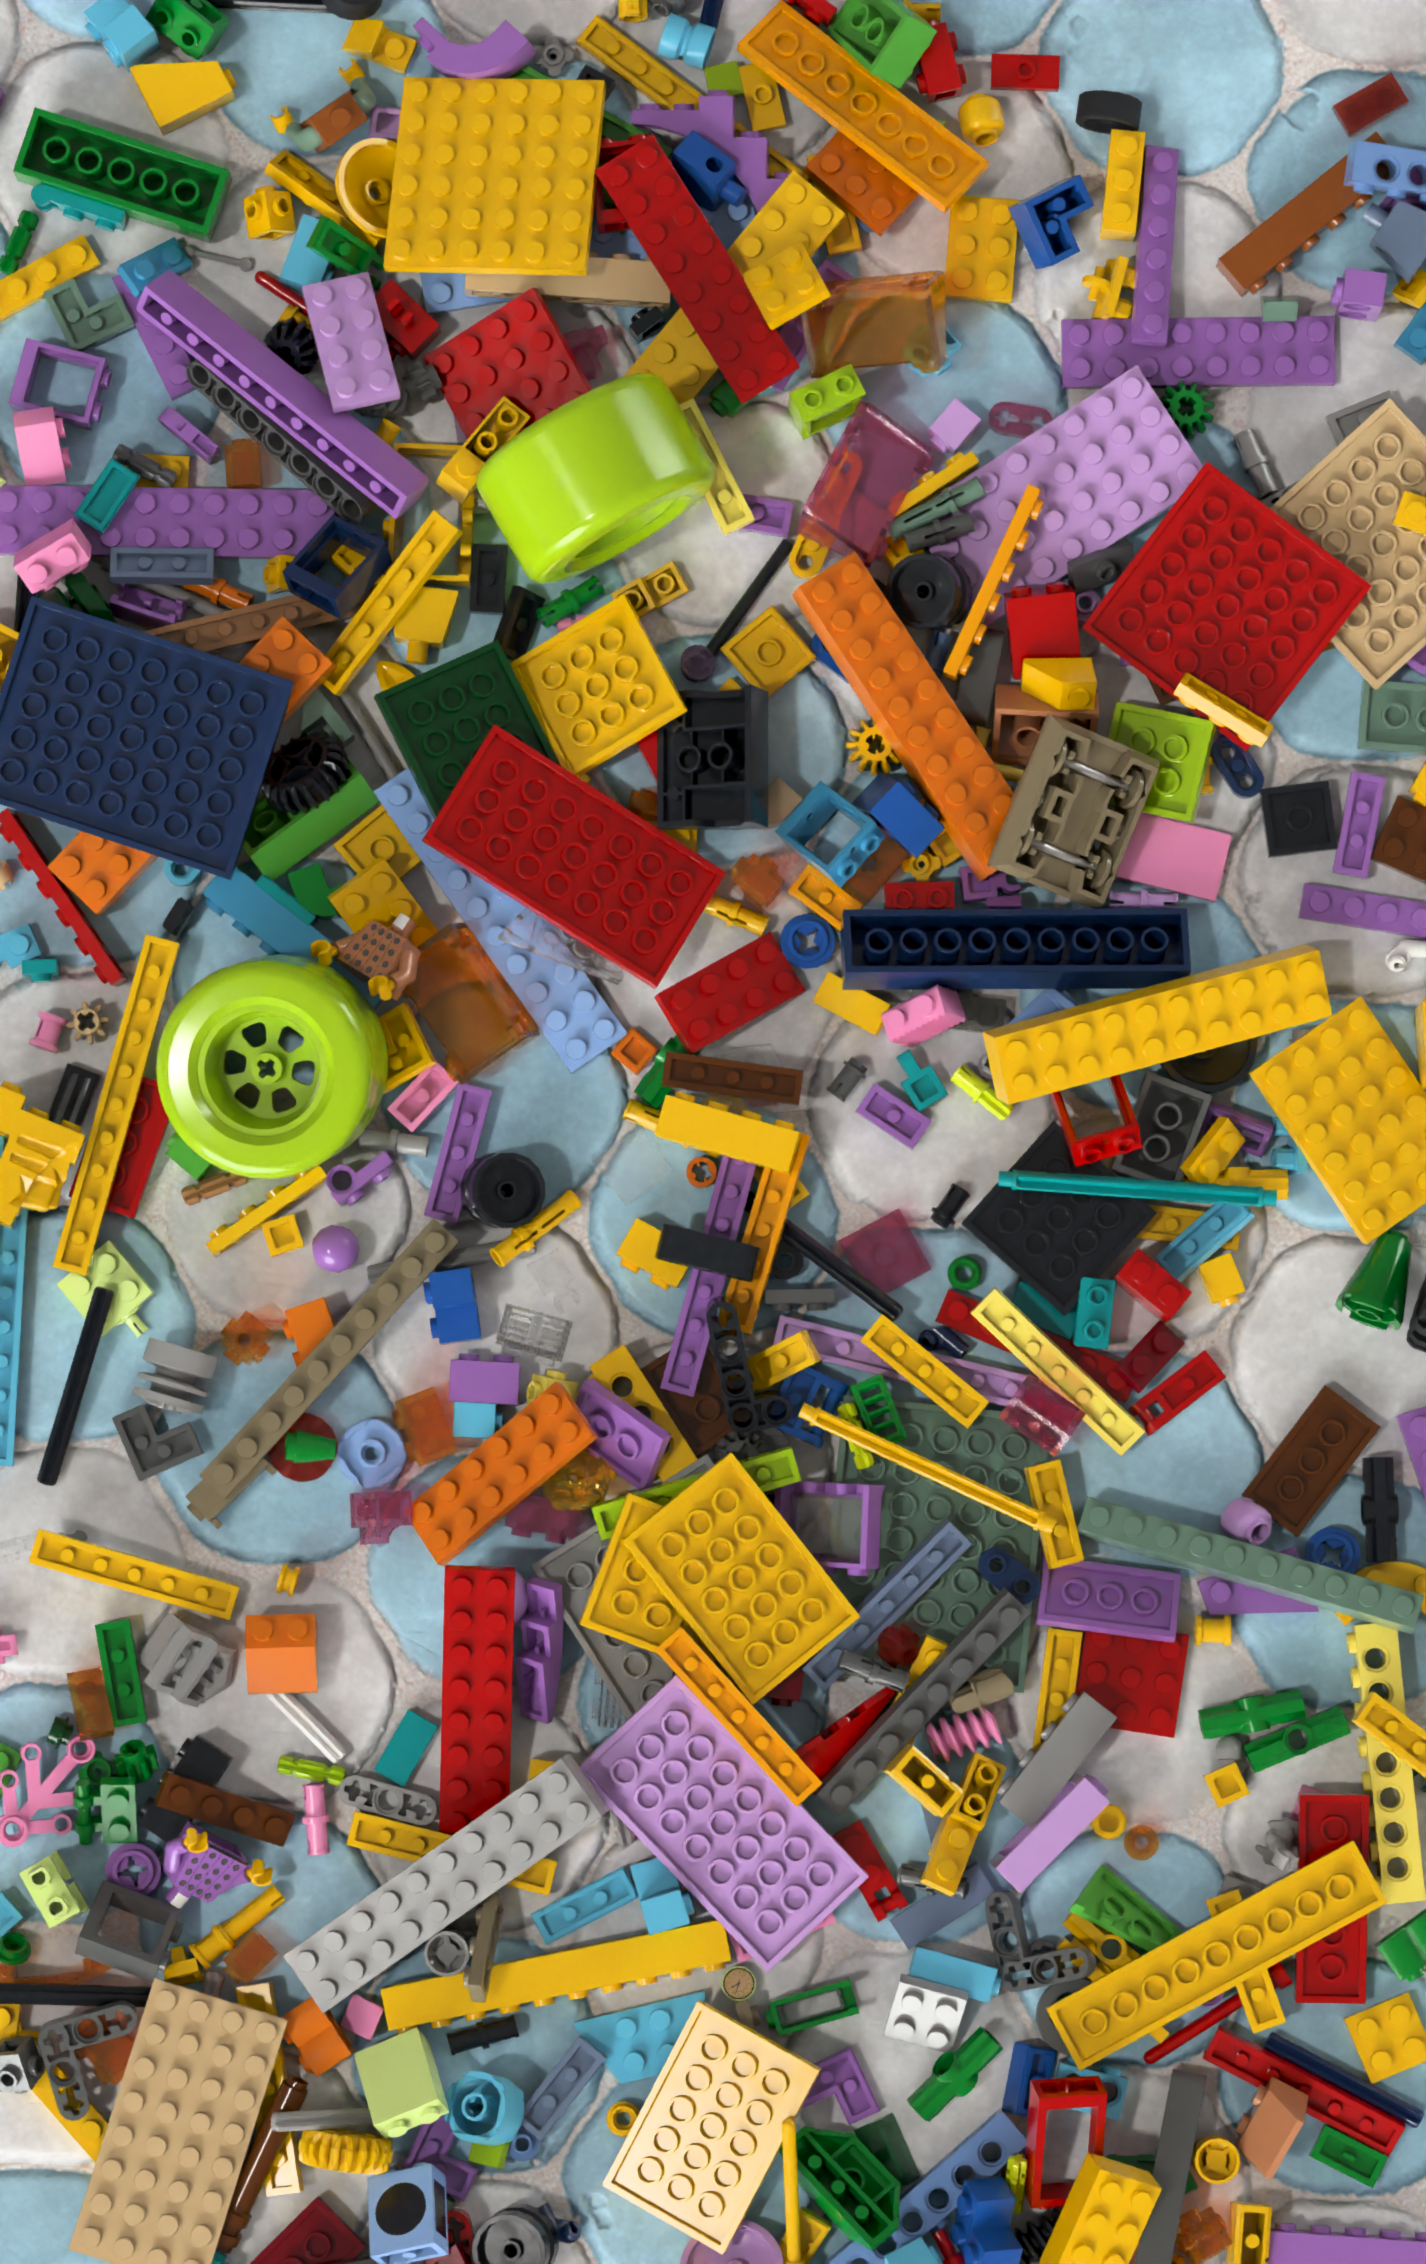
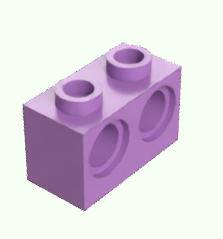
M1346 268L1342 278L1337 277L1336 284L1332 288L1330 305L1336 306L1335 317L1375 322L1383 308L1387 273Z

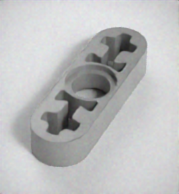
M361 1775L348 1776L339 1786V1796L345 1804L415 1825L429 1824L435 1819L438 1812L436 1801L428 1794ZM354 1781H359L360 1788L366 1791H371V1784L378 1786L372 1797L373 1806L365 1804L368 1797L357 1796L355 1801L351 1800L350 1793L345 1791L346 1785L351 1786ZM392 1790L397 1794L398 1805L393 1810H384L379 1805L378 1798L382 1791ZM404 1794L411 1795L408 1803L415 1805L419 1804L421 1799L426 1800L427 1807L432 1809L431 1814L424 1815L422 1819L416 1818V1811L406 1809V1816L400 1815L399 1811L404 1805Z

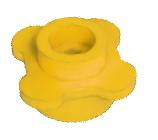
M928 847L918 858L911 856L902 863L903 871L911 873L916 878V882H930V878L942 866L941 858L928 852ZM921 861L925 863L923 868L919 866Z

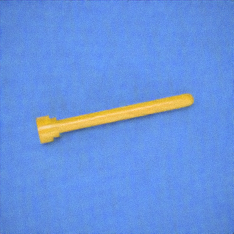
M786 2118L782 2122L787 2257L784 2258V2264H807L805 2263V2258L801 2256L796 2124L793 2119Z

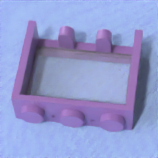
M799 1481L775 1489L774 1507L827 1574H837V1568H847V1575L868 1576V1569H881L879 1565L881 1501L886 1485Z

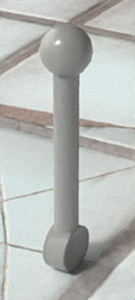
M186 245L183 248L189 258L196 256L239 266L244 272L252 269V261L248 257H243L239 260L196 250L192 245Z

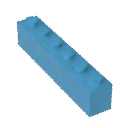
M237 867L235 868L232 880L215 876L202 892L208 899L205 905L220 917L224 913L235 920L232 926L247 938L252 933L260 939L262 943L259 947L268 955H296L318 961V957H311V944L316 940L322 939L327 940L330 944L332 943L313 926H307L255 885V881ZM333 956L329 967L349 979L362 992L374 1011H376L384 1001L380 999L379 993L376 996H371L368 984L347 971L336 962L337 958Z

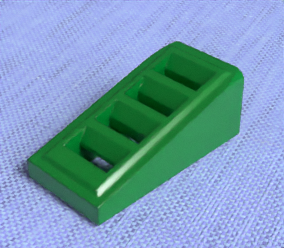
M882 1373L849 1387L867 1431L877 1435L876 1432L895 1425L897 1432L882 1438L894 1444L908 1438ZM879 1387L881 1393L862 1400L861 1393ZM884 1399L886 1406L870 1413L867 1412L866 1406ZM888 1412L890 1413L892 1419L873 1426L871 1419Z

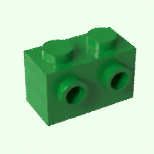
M155 0L145 17L154 25L159 33L168 36L180 46L186 55L196 60L214 51L231 21L207 0Z

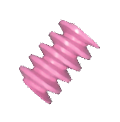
M984 1706L982 1708L984 1714H981L978 1708V1716H976L972 1710L965 1712L964 1721L957 1713L952 1714V1725H949L944 1717L939 1719V1729H936L931 1722H927L926 1735L936 1764L939 1754L946 1762H949L951 1750H954L960 1758L964 1757V1746L966 1745L972 1753L977 1752L978 1741L988 1749L990 1748V1737H994L999 1744H1003L993 1711L989 1712Z

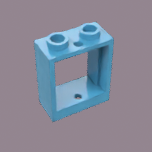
M819 781L775 830L776 834L788 848L840 888L848 879L854 876L862 863L871 853L878 849L880 843L886 838L885 834L872 819L822 781ZM838 810L861 829L835 858L827 864L805 847V844L832 814Z

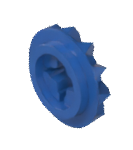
M802 914L792 918L784 926L780 937V946L790 964L802 969L818 968L831 957L835 947V936L831 926L823 918L813 914ZM817 930L818 932L815 934L813 942L820 951L818 952L808 947L799 954L801 940L795 933L797 932L807 937L810 933L813 934Z
M1328 1527L1317 1531L1311 1536L1305 1548V1560L1353 1574L1360 1562V1548L1356 1539L1346 1530ZM1324 1543L1331 1547L1332 1550L1345 1547L1338 1557L1341 1565L1340 1568L1333 1561L1320 1564L1327 1554Z

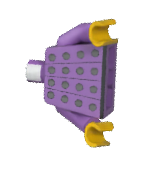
M187 1821L179 1837L168 1841L165 1845L163 1870L173 1884L165 1898L179 1909L185 1905L191 1895L207 1903L212 1902L218 1895L237 1885L252 1882L256 1886H268L272 1882L273 1869L270 1867L264 1869L265 1863L260 1859L253 1861L252 1866L248 1865V1861L238 1846Z

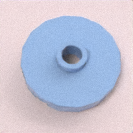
M377 1419L361 1420L351 1425L341 1436L337 1449L338 1463L343 1474L354 1484L366 1488L382 1487L394 1481L402 1472L406 1461V1445L400 1432L389 1423ZM370 1447H375L378 1450L379 1455L375 1460H369L366 1457V1451Z

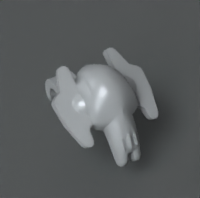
M1285 1817L1282 1820H1270L1268 1825L1272 1828L1265 1835L1266 1847L1258 1844L1255 1846V1849L1263 1856L1265 1864L1276 1866L1281 1870H1285L1286 1867L1294 1870L1300 1859L1297 1856L1298 1820L1290 1817Z

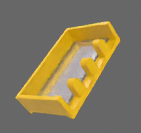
M393 442V449L427 475L430 480L418 503L399 518L395 519L390 515V520L384 519L383 538L389 540L388 550L392 562L396 561L432 511L435 510L463 533L425 584L471 587L475 490L461 504L436 484L442 469L462 445ZM393 563L388 567V569L384 573L388 572Z

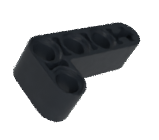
M725 1296L712 1298L706 1306V1319L729 1426L735 1432L749 1433L786 1424L792 1416V1405L789 1396L781 1390L753 1392L739 1318L734 1302ZM724 1307L725 1312H731L726 1314L728 1330L721 1331L718 1316H713L717 1314V1308ZM726 1340L736 1342L738 1344L737 1351L732 1355L722 1354L719 1351V1346L722 1342ZM732 1374H740L745 1378L744 1384L738 1389H732L726 1385L727 1378ZM775 1400L782 1401L786 1405L784 1412L780 1415L769 1414L767 1406L770 1402ZM740 1407H745L752 1412V1415L748 1421L738 1422L732 1417L734 1411Z

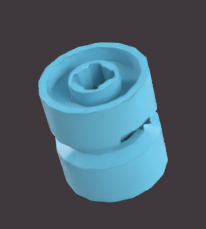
M671 13L665 24L657 55L670 60H677L682 56L685 65L703 70L712 49L716 28L700 22L691 27L688 19Z

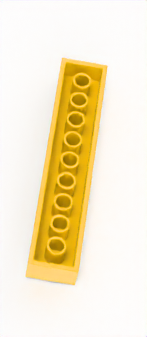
M1304 944L983 1031V1037L996 1098L1010 1105L1332 1016L1320 951L1317 948Z

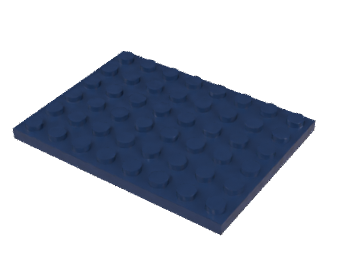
M31 596L0 692V804L232 880L296 682Z

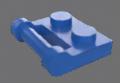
M807 1367L784 1379L780 1390L789 1396L792 1405V1416L786 1424L774 1428L821 1449L825 1442V1439H823L825 1430L815 1425L810 1432L802 1429L801 1426L804 1419L798 1417L804 1403L812 1404L821 1384L829 1388L821 1410L833 1415L841 1396L847 1394L850 1386ZM775 1400L769 1414H782L786 1405L782 1401Z

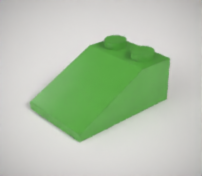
M846 0L826 32L871 74L901 89L906 79L911 76L915 65L924 51L931 45L937 30L899 0Z

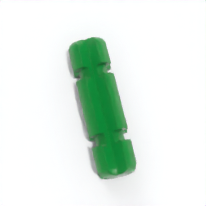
M21 211L17 220L19 225L14 227L4 249L6 254L0 258V271L6 275L17 271L19 266L18 259L22 260L31 240V230L35 231L39 222L38 216L33 212Z

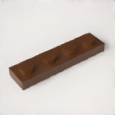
M666 1051L661 1086L799 1106L804 1070Z
M168 1770L165 1772L154 1800V1804L158 1807L280 1847H284L296 1816L292 1811Z

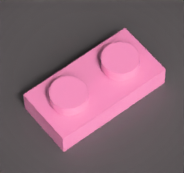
M437 1061V1064L420 1073L387 1108L412 1134L459 1083Z

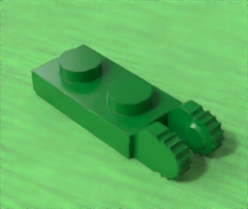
M320 217L306 245L307 248L349 276L367 272L370 264H373L375 268L381 271H385L383 267L384 258L376 253L377 250L330 218ZM369 274L372 288L379 290L382 285L381 281Z

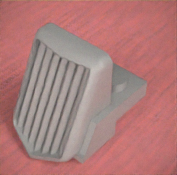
M167 1614L140 1653L139 1662L150 1671L144 1680L148 1686L154 1690L172 1695L181 1703L198 1707L201 1701L212 1698L230 1686L234 1662L232 1655L236 1650L213 1634L193 1627L179 1616Z

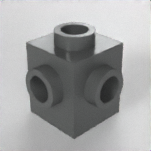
M33 2036L2 2038L0 2040V2092L15 2091L17 2094L31 2091L45 2072L44 2061L38 2053Z

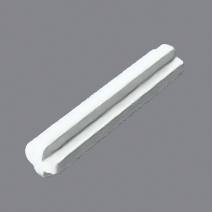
M291 1693L265 1694L332 1763L339 1762L346 1755V1748Z

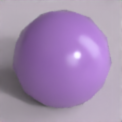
M330 1225L322 1228L313 1238L312 1242L315 1262L326 1271L340 1273L350 1269L358 1258L360 1248L357 1238L350 1229L344 1226Z

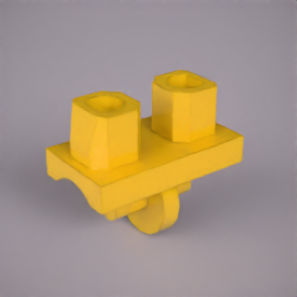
M1118 256L1115 260L1108 259L1105 268L1096 266L1093 276H1083L1081 284L1090 289L1087 299L1096 301L1092 319L1129 318L1132 302L1119 297L1121 287L1129 290L1134 289L1135 268L1128 265L1129 258Z

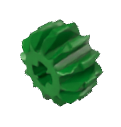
M1179 381L1177 391L1168 386L1165 389L1168 398L1160 397L1159 399L1181 432L1185 430L1186 437L1193 439L1194 428L1203 434L1206 431V426L1203 422L1212 423L1214 416L1207 411L1212 410L1215 404L1214 401H1203L1209 394L1207 389L1202 390L1199 394L1195 392L1198 387L1197 382H1192L1190 389L1186 390L1184 381ZM1180 404H1184V407L1189 404L1192 407L1191 416H1188L1187 412L1185 416L1179 413Z

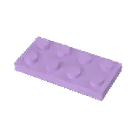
M369 272L302 286V294L333 414L400 399V391Z

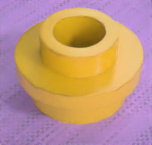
M617 2102L607 2112V2126L615 2135L626 2137L640 2111L631 2102ZM621 2112H626L631 2117L630 2122L626 2125H621L617 2121V2116Z

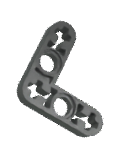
M999 1891L990 1894L987 1898L985 1912L998 1975L1002 1978L1001 1984L1006 1990L1020 1992L1086 1978L1095 1971L1096 1957L1085 1946L1031 1956L1018 1897L1010 1891ZM1007 1902L1008 1909L998 1911L997 1905ZM1012 1921V1925L1000 1926L1002 1922ZM1008 1931L1013 1933L1017 1939V1945L1013 1951L1007 1950L1003 1944V1937ZM1083 1958L1084 1965L1065 1969L1064 1962ZM1046 1959L1050 1960L1055 1967V1972L1051 1979L1045 1978L1041 1973V1964ZM1030 1970L1031 1977L1019 1980L1012 1979V1973Z
M125 2000L115 2001L50 2020L40 2028L38 2035L39 2048L58 2110L65 2119L74 2121L83 2118L88 2113L90 2106V2096L76 2049L131 2033L135 2029L138 2020L137 2010L132 2003ZM118 2010H122L124 2015H131L127 2019V2025L121 2026L120 2021H114L108 2024L110 2031H104L102 2014H106V2021L116 2018ZM84 2019H91L97 2023L98 2031L92 2036H84L79 2032L78 2024ZM49 2030H55L56 2034H63L59 2041L61 2053L55 2055V2047L52 2040H45L49 2035ZM67 2049L69 2050V2053H62ZM69 2062L74 2068V2074L68 2079L59 2078L54 2072V2067L57 2063ZM74 2085L73 2093L75 2099L83 2100L79 2105V2110L76 2111L73 2110L72 2106H65L69 2100L67 2087Z

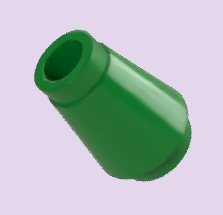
M297 1429L295 1433L287 1432L285 1460H293V1464L327 1459L334 1460L336 1439Z

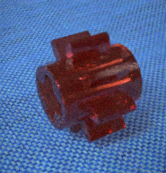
M901 1623L899 1628L889 1626L878 1637V1645L881 1649L876 1653L894 1668L898 1664L902 1666L910 1665L919 1655L920 1649L916 1643L920 1640V1637L904 1623Z

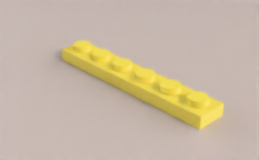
M996 1286L971 1311V1314L1120 1456L1145 1433L1146 1429Z

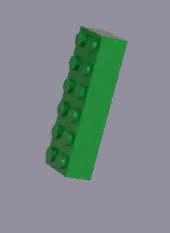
M36 107L34 108L13 169L19 182L32 186L45 184L125 210L130 218L210 244L232 183L230 172L227 169Z

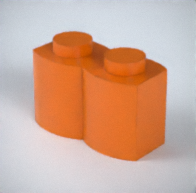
M312 1997L282 2016L289 2019L283 2038L288 2044L294 2043L301 2053L298 2059L308 2074L314 2072L319 2077L355 2052L352 2043L336 2022L331 2011L328 2010L322 2013Z

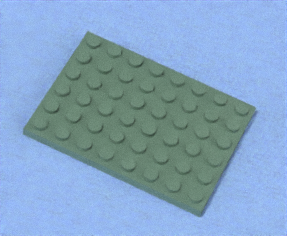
M844 1395L843 1404L853 1402L856 1406L853 1396ZM883 1399L866 1406V1410L870 1413L886 1406V1403ZM893 1400L908 1437L895 1444L1033 1508L1024 1467L1046 1462L1051 1416L983 1409L969 1428L966 1429L938 1405ZM856 1406L858 1415L856 1416L857 1420L861 1421L863 1429L866 1430L864 1422ZM888 1412L871 1419V1422L875 1426L892 1418ZM895 1425L876 1432L879 1437H885L897 1432ZM840 1437L835 1483L886 1485L881 1501L879 1565L881 1569H868V1576L847 1575V1568H837V1574H827L854 1609L945 1518L972 1543L862 1654V1656L871 1659L873 1657L880 1658L882 1663L908 1671L926 1633L950 1644L999 1592L996 1587L981 1576L978 1570V1560L984 1551L990 1548L1004 1549L1033 1573H1036L1039 1529L1036 1531L1033 1527L873 1452L871 1453L874 1465L858 1470L853 1459L855 1456L854 1452H851L848 1441ZM833 1499L828 1554L860 1556L862 1500ZM993 1558L989 1563V1567L992 1571L998 1572L1002 1569V1562L998 1558ZM1020 1580L1017 1583V1590L1020 1593L1024 1594L1029 1591L1030 1585L1026 1580ZM1033 1601L1023 1604L1031 1613L974 1674L1000 1665L1005 1668L1008 1677L1014 1685L1013 1692L1024 1693ZM844 1672V1673L842 1674V1675H852V1676H856V1675H853V1674L847 1673V1672Z

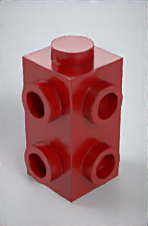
M935 20L927 21L937 30V33L933 37L931 45L919 59L920 74H916L920 95L926 93L928 104L961 96L962 84L967 83L963 64H957L954 52L958 51L955 32H948L946 22L937 24Z

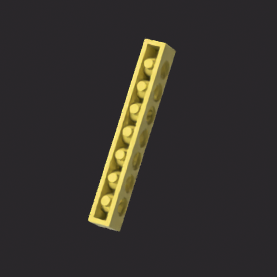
M1375 1623L1351 1625L1352 1632L1346 1634L1348 1653H1354L1355 1667L1350 1668L1352 1688H1358L1359 1702H1354V1715L1369 1695L1370 1687L1375 1683H1381L1386 1689L1385 1700L1406 1716L1398 1631ZM1372 1648L1378 1649L1383 1656L1381 1665L1374 1669L1370 1668L1365 1661L1366 1653ZM1362 1729L1363 1737H1357L1359 1757H1365L1366 1771L1361 1772L1363 1793L1369 1792L1370 1796L1369 1827L1373 1829L1374 1841H1369L1370 1862H1376L1377 1876L1373 1877L1388 1902L1386 1904L1426 1901L1412 1767ZM1387 1752L1393 1757L1394 1764L1390 1771L1382 1773L1376 1766V1760L1380 1754ZM1391 1787L1397 1793V1801L1391 1807H1384L1380 1802V1794L1385 1788ZM1391 1822L1397 1823L1401 1829L1399 1839L1394 1842H1388L1383 1834L1385 1826ZM1400 1857L1404 1862L1405 1869L1400 1876L1392 1877L1387 1871L1388 1862L1392 1858Z

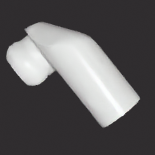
M1400 940L1387 953L1385 962L1389 970L1399 973L1405 969V966L1414 957L1426 958V941Z

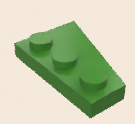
M1103 1864L1094 1872L1068 1910L1147 1951L1156 1948L1183 1932Z

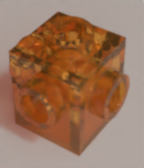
M245 1311L238 1321L232 1318L220 1334L224 1338L220 1343L226 1347L223 1354L237 1366L242 1361L249 1366L253 1361L259 1364L270 1351L271 1347L267 1344L276 1333L251 1313ZM249 1335L251 1338L249 1345L242 1347V1337Z
M1211 2206L1201 2212L1195 2207L1180 2216L1182 2223L1178 2226L1175 2243L1178 2249L1187 2255L1191 2264H1201L1220 2254L1233 2243L1226 2232L1227 2228L1224 2220L1219 2214L1214 2212Z

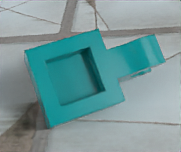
M909 1049L896 1057L898 1063L909 1077L900 1084L918 1112L948 1094L931 1065L921 1070Z

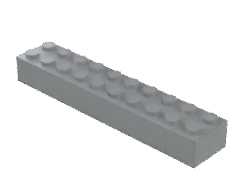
M567 1753L290 1950L283 1957L322 2013H325L609 1811V1808L571 1754Z

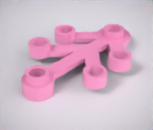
M77 1734L69 1739L66 1745V1755L42 1783L40 1781L39 1760L42 1756L41 1748L34 1742H27L22 1745L20 1756L25 1762L28 1800L19 1811L15 1791L19 1784V1777L12 1769H4L0 1772V1787L2 1788L4 1814L0 1817V1842L3 1845L16 1847L23 1844L31 1834L55 1832L56 1834L64 1835L71 1830L72 1820L63 1812L54 1814L51 1819H30L38 1809L74 1805L73 1793L76 1789L68 1792H53L77 1763H87L93 1758L95 1745L88 1736ZM78 1742L86 1744V1750L82 1754L74 1752V1746ZM29 1747L37 1749V1755L33 1759H27L24 1755L25 1750ZM6 1774H12L15 1778L14 1783L10 1786L2 1784V1778ZM58 1818L67 1819L68 1824L66 1828L62 1830L55 1828L56 1820ZM9 1823H16L18 1825L17 1833L13 1835L7 1834L6 1826Z

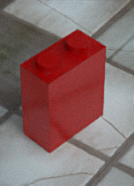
M1056 581L1046 583L1045 588L1032 590V586L1022 585L1012 587L1009 593H1003L1011 674L1014 680H1021L1023 659L1081 658L1076 598L1072 585L1066 586V582Z
M1139 1248L1131 1254L1111 1279L1115 1280V1284L1163 1323L1169 1321L1192 1294L1188 1288Z

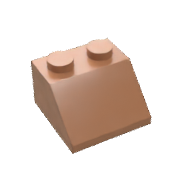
M1273 2076L1270 2077L1266 2086L1261 2084L1258 2086L1251 2100V2103L1254 2104L1252 2111L1249 2115L1244 2112L1235 2128V2132L1239 2133L1237 2147L1270 2180H1272L1304 2124L1309 2097L1307 2094Z

